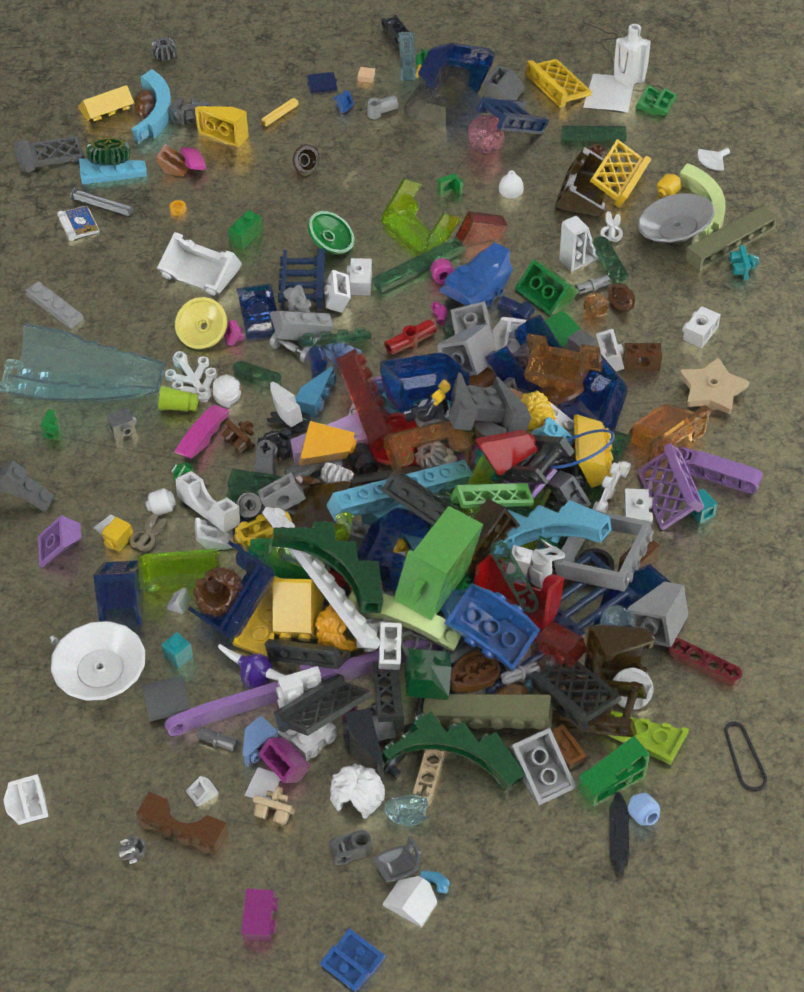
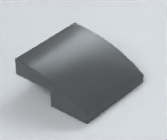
M183 676L142 685L149 722L172 717L190 709Z

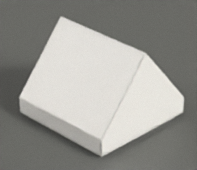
M182 588L175 592L167 605V609L183 614L191 600L188 590Z

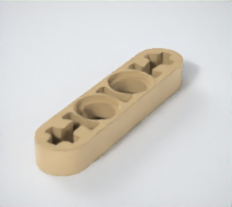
M425 750L413 790V802L416 806L424 808L431 804L446 751ZM430 756H436L439 758V761L431 764L427 759ZM425 774H430L434 779L426 782L422 777ZM423 788H425L426 797H424L423 799H419V796L422 795Z

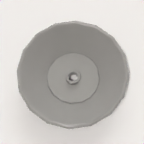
M680 193L666 196L653 202L643 210L638 219V230L645 238L655 242H684L699 234L710 225L715 216L714 205L708 198L698 194Z

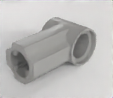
M394 95L383 99L370 98L367 102V116L370 119H378L382 113L396 110L398 108L397 98Z

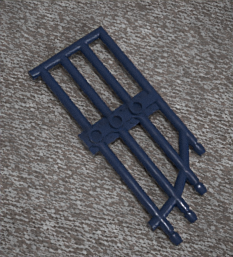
M592 551L574 562L585 565L591 561L597 568L611 570ZM575 582L562 592L561 602L587 583ZM599 586L565 611L559 607L549 632L554 630L559 637L522 662L520 666L538 662L551 653V649H556L565 642L569 646L573 643L575 644L585 635L584 628L629 597L635 601L639 595L631 587L627 586L625 592L622 591L577 624L570 617L610 588ZM498 661L501 669L500 675L508 672L505 665ZM500 678L485 691L491 695L506 684H503ZM514 682L507 686L509 689H512L516 683Z

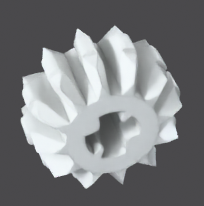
M328 462L322 468L320 478L327 483L336 481L351 482L350 479H353L354 474L351 470Z

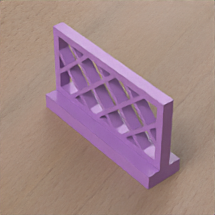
M671 443L664 446L665 451L637 470L644 489H649V497H652V509L662 530L670 527L692 511L696 510L699 512L704 509L680 450ZM667 458L666 467H660L661 462ZM653 469L650 478H646L644 473ZM658 470L664 471L661 480L655 479ZM669 472L674 474L671 482L666 481ZM653 483L659 484L656 493L651 491ZM664 485L670 486L667 495L661 494ZM675 487L680 488L677 497L672 496ZM660 497L665 498L662 507L657 506ZM670 499L676 500L673 509L667 508ZM681 501L686 502L687 507L682 511H678ZM665 512H670L671 515L669 519L664 522L663 517L665 515Z

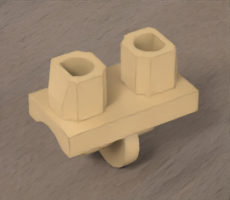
M277 786L274 792L267 790L266 796L272 798V800L254 795L253 802L256 804L254 808L255 817L266 820L269 809L275 810L273 822L285 825L289 816L294 815L295 809L291 805L280 803V801L287 802L288 796L282 794V787Z

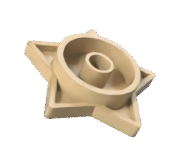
M716 358L703 369L680 370V377L690 389L687 407L701 406L710 410L719 409L731 414L733 397L749 387L748 380L730 374L719 358Z

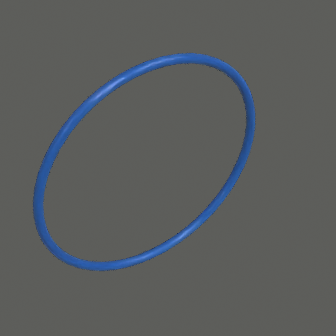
M598 429L584 432L567 439V441L569 442L578 437L597 432H607L612 435L611 440L603 448H601L594 454L569 464L559 466L550 465L549 468L559 469L573 466L598 455L611 445L615 438L614 433L611 430Z

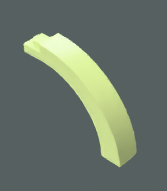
M687 163L680 172L681 186L695 194L708 198L714 205L715 216L710 225L699 233V241L703 237H707L722 228L726 201L721 188L711 176Z
M351 591L348 599L355 604V608L360 612L357 599L353 591ZM383 594L384 602L381 613H361L364 618H377L392 623H402V626L433 640L450 651L455 650L461 637L460 634L444 624L446 619L436 615L431 621L395 601L394 596Z

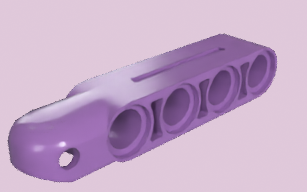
M677 447L684 452L681 454L691 475L747 493H755L763 477L760 470L702 451Z

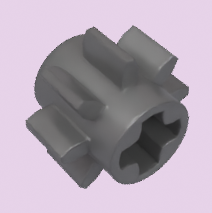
M135 834L120 840L122 845L119 847V855L123 861L129 860V863L133 864L145 858L143 854L146 851V844L142 838L136 839Z

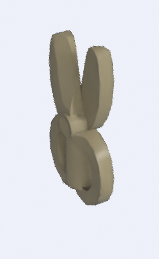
M152 513L146 520L145 530L135 531L131 535V546L141 551L152 549L156 542L155 535L165 528L167 519L163 518L155 524L158 514ZM141 535V537H140V538L138 539V541L135 543V542H134L135 539H136L138 536ZM150 538L151 541H150L147 545L144 546V544H145V543L148 541V539Z

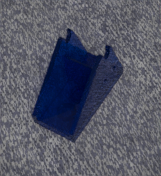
M143 560L103 562L93 575L99 622L106 621L107 609L134 607L136 625L141 626L143 621Z

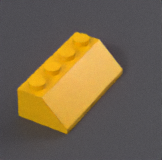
M578 414L574 415L575 436L592 430H609L600 421ZM597 432L576 438V460L586 458L603 448L610 441L611 434ZM612 444L598 455L579 463L591 488L601 485L606 476L612 478L610 473L613 465L611 462L613 461V455L610 451L612 450Z

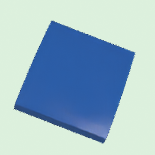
M349 928L336 947L334 945L320 962V965L354 992H357L378 969L386 956Z

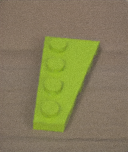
M611 711L610 716L622 717L623 713ZM630 718L633 719L637 730L635 737L648 751L650 756L671 765L689 733V728L671 727L672 724H657L650 722V719ZM608 735L623 743L630 739V737Z

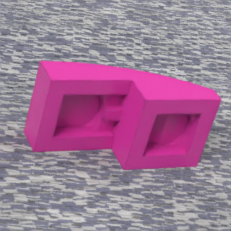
M181 147L180 154L185 157V165L189 169H206L203 157L196 148Z

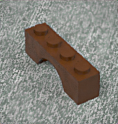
M148 792L136 813L141 827L147 830H156L167 838L173 837L178 839L184 845L198 847L204 853L208 854L210 852L217 855L228 835L226 822L209 815L193 823L179 822L170 815L171 809L168 799Z

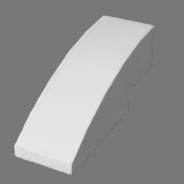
M271 382L273 402L280 418L290 427L303 421L300 405L296 404L295 395L275 382Z

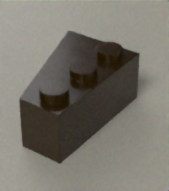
M489 498L480 506L479 511L473 518L482 523L483 527L471 561L478 565L495 550L494 546L500 540L505 541L508 538L506 534L512 528L517 529L520 526L506 507Z

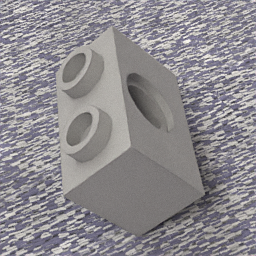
M292 472L258 490L261 502L265 508L277 507L284 511L306 499L302 487L295 481L296 478Z

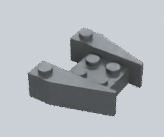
M458 373L452 390L449 420L453 429L471 431L475 420L502 423L507 432L524 430L526 432L531 415L524 403L499 377L495 378L492 387L483 388L474 385L466 386L462 374Z

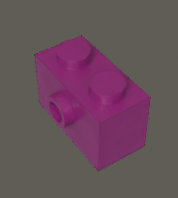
M285 737L269 738L258 754L283 783L300 782L311 766Z
M246 888L241 931L244 940L271 941V934L276 933V920H273L274 911H278L279 898L275 897L274 890Z

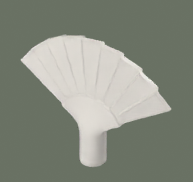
M725 148L716 152L699 149L698 158L705 167L714 171H724L723 157L729 154L730 150Z

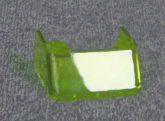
M403 178L383 211L381 222L410 250L416 254L423 255L447 242L461 218L442 212L432 231H430L415 217L419 210V204L414 197L422 184Z

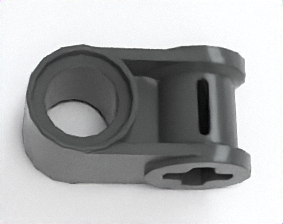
M262 440L257 445L254 464L255 476L275 477L278 447L269 440ZM269 446L271 449L265 452V448Z
M358 830L350 834L334 837L328 843L335 856L334 863L338 866L366 858L373 850L371 835L366 830ZM361 842H365V843H366V844L363 845V846H359V845H358V844L361 843Z

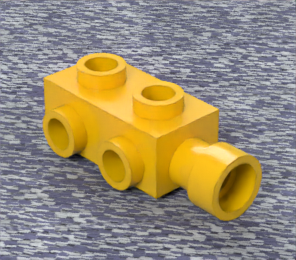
M284 511L287 519L292 522L289 513ZM260 514L254 521L249 523L246 521L241 522L235 528V542L238 546L241 545L244 551L249 550L251 539H272L273 527L264 514Z

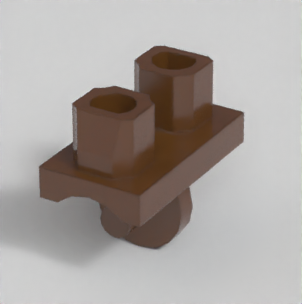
M229 419L225 422L227 428L221 435L229 443L237 436L238 439L232 445L240 453L247 447L251 450L255 447V444L247 436L248 434L250 436L254 434V431H252L253 423L250 421L244 423L240 421L238 424L240 428H238Z

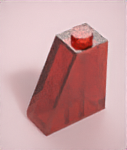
M468 211L455 235V239L460 248L500 240L507 231L508 224L503 215Z

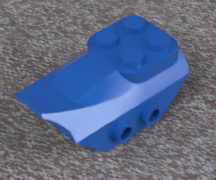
M494 242L479 252L466 265L457 267L447 276L445 284L440 288L439 292L466 306L485 301L486 306H490L503 293L513 271L510 264V250Z
M473 583L468 588L454 590L441 609L446 619L444 624L465 638L464 641L470 646L475 647L476 645L482 649L481 653L490 659L494 657L514 671L540 629L523 613L524 610L516 604H509L505 601L506 598L498 592L493 593Z

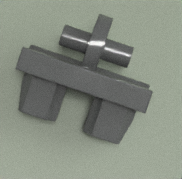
M191 97L190 102L185 103L186 106H182L181 110L184 111L187 124L195 122V107L210 106L209 101H195L194 97Z

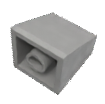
M489 324L472 326L437 344L448 378L457 377L458 373H461L462 376L478 375L499 358Z
M663 582L629 606L627 612L630 627L647 628L654 634V644L671 647L689 616L684 585Z

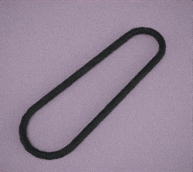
M736 721L729 722L725 726V734L739 780L749 790H760L767 783V775L753 744L741 723ZM730 725H738L742 728L764 776L761 786L750 787L743 781L728 733Z

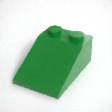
M257 538L250 540L247 561L250 582L263 581L266 573L282 579H309L310 576L289 548L272 547L271 539Z

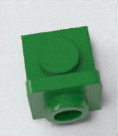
M47 410L41 423V430L44 438L61 440L62 435L60 426H58L59 419L56 417L55 410Z

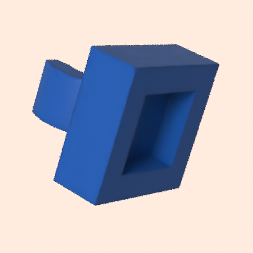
M344 90L333 98L337 102L336 107L342 113L347 112L354 105L348 90Z

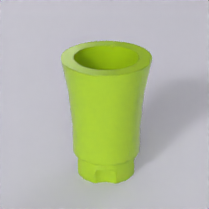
M162 385L158 409L159 411L196 412L199 395Z

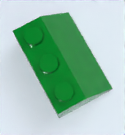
M534 259L514 288L550 316L569 306L579 289L544 263Z

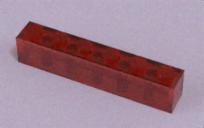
M353 349L337 358V363L369 443L376 451H379L397 441L394 435L396 430L392 423L388 421L390 415L382 406L384 401L377 394L379 389L375 381L371 379L373 374L370 368L366 367L367 359L364 354H359L356 349Z

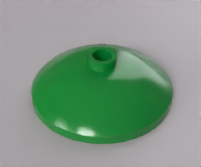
M319 211L314 213L309 219V234L319 248L337 255L345 254L351 250L355 241L354 233L343 218L329 211Z

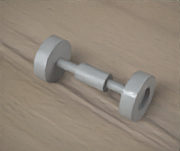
M275 332L271 336V347L278 349L283 344L285 348L295 353H301V362L308 364L312 360L315 353L313 347L307 345L301 350L299 346L289 341L285 342L284 339H277Z

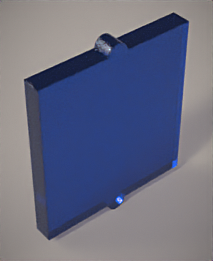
M334 72L307 75V86L310 88V93L337 90V79H335Z

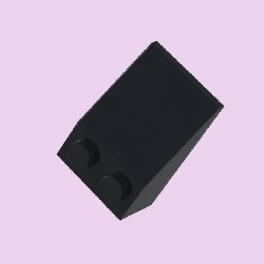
M370 708L346 712L345 721L342 722L345 746L349 745L350 753L362 766L375 769L384 785L383 759Z

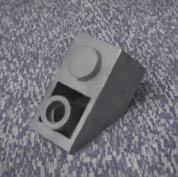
M376 703L371 704V707H367L371 710L377 739L395 738L394 721L378 722ZM388 708L382 712V714H393Z

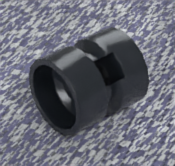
M356 444L353 453H349L347 457L355 473L362 475L378 472L379 464L368 444Z

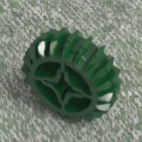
M110 137L93 140L88 143L86 149L88 160L101 166L119 165L127 161L131 154L128 142Z

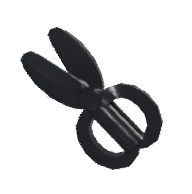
M277 412L270 413L275 418H267V422L272 424H286ZM301 412L302 418L307 420H303L295 425L302 428L289 426V429L295 433L307 431L311 421L307 413Z

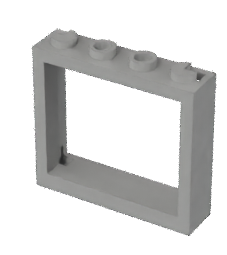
M600 512L610 516L611 531L637 536L620 571L573 563L585 538L569 536L561 550L565 553V558L558 559L554 563L556 575L568 580L625 592L629 582L633 580L635 570H638L641 557L645 556L648 543L652 542L654 531L651 529L650 521Z

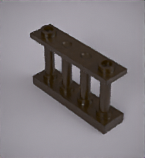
M563 675L562 680L571 679L572 675ZM576 675L575 679H586V677ZM601 679L622 697H628L622 717L610 716L612 706L588 722L589 728L583 732L633 737L636 735L637 730L633 719L630 718L636 698H647L643 683ZM574 685L573 690H584V685ZM598 685L588 686V690L599 689ZM586 696V700L595 699V696ZM584 707V711L587 713L592 709V707ZM553 710L552 725L554 728L564 725L567 730L582 732L560 712Z

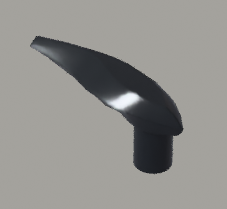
M405 753L385 764L384 772H389L397 779L402 773L396 765Z

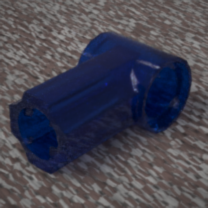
M502 296L497 304L498 310L511 315L515 319L527 321L535 312L531 303L526 301L519 303L506 296Z
M314 346L308 350L312 379L327 370L328 361L321 346Z

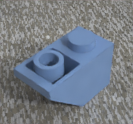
M262 716L245 728L243 759L244 765L247 768L261 759L258 754L269 738H279L278 731Z

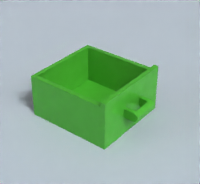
M448 506L416 549L407 552L394 600L432 621L468 572L483 524Z

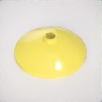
M207 297L195 298L185 303L179 310L175 321V329L179 339L188 347L199 350L207 349L217 344L224 336L227 328L225 310L218 302ZM207 324V328L203 329V325Z

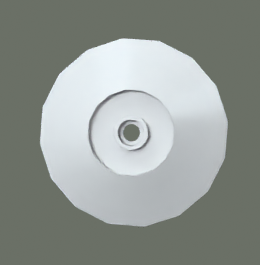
M111 621L90 622L73 629L59 641L52 654L51 673L57 686L69 696L86 701L106 700L123 693L137 681L145 666V648L139 636L127 626Z

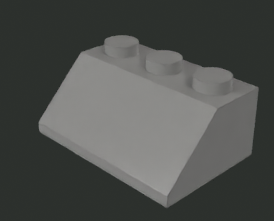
M485 301L451 310L455 335L472 326L489 324L494 340Z
M274 311L270 313L277 339L328 341L333 329L330 314Z

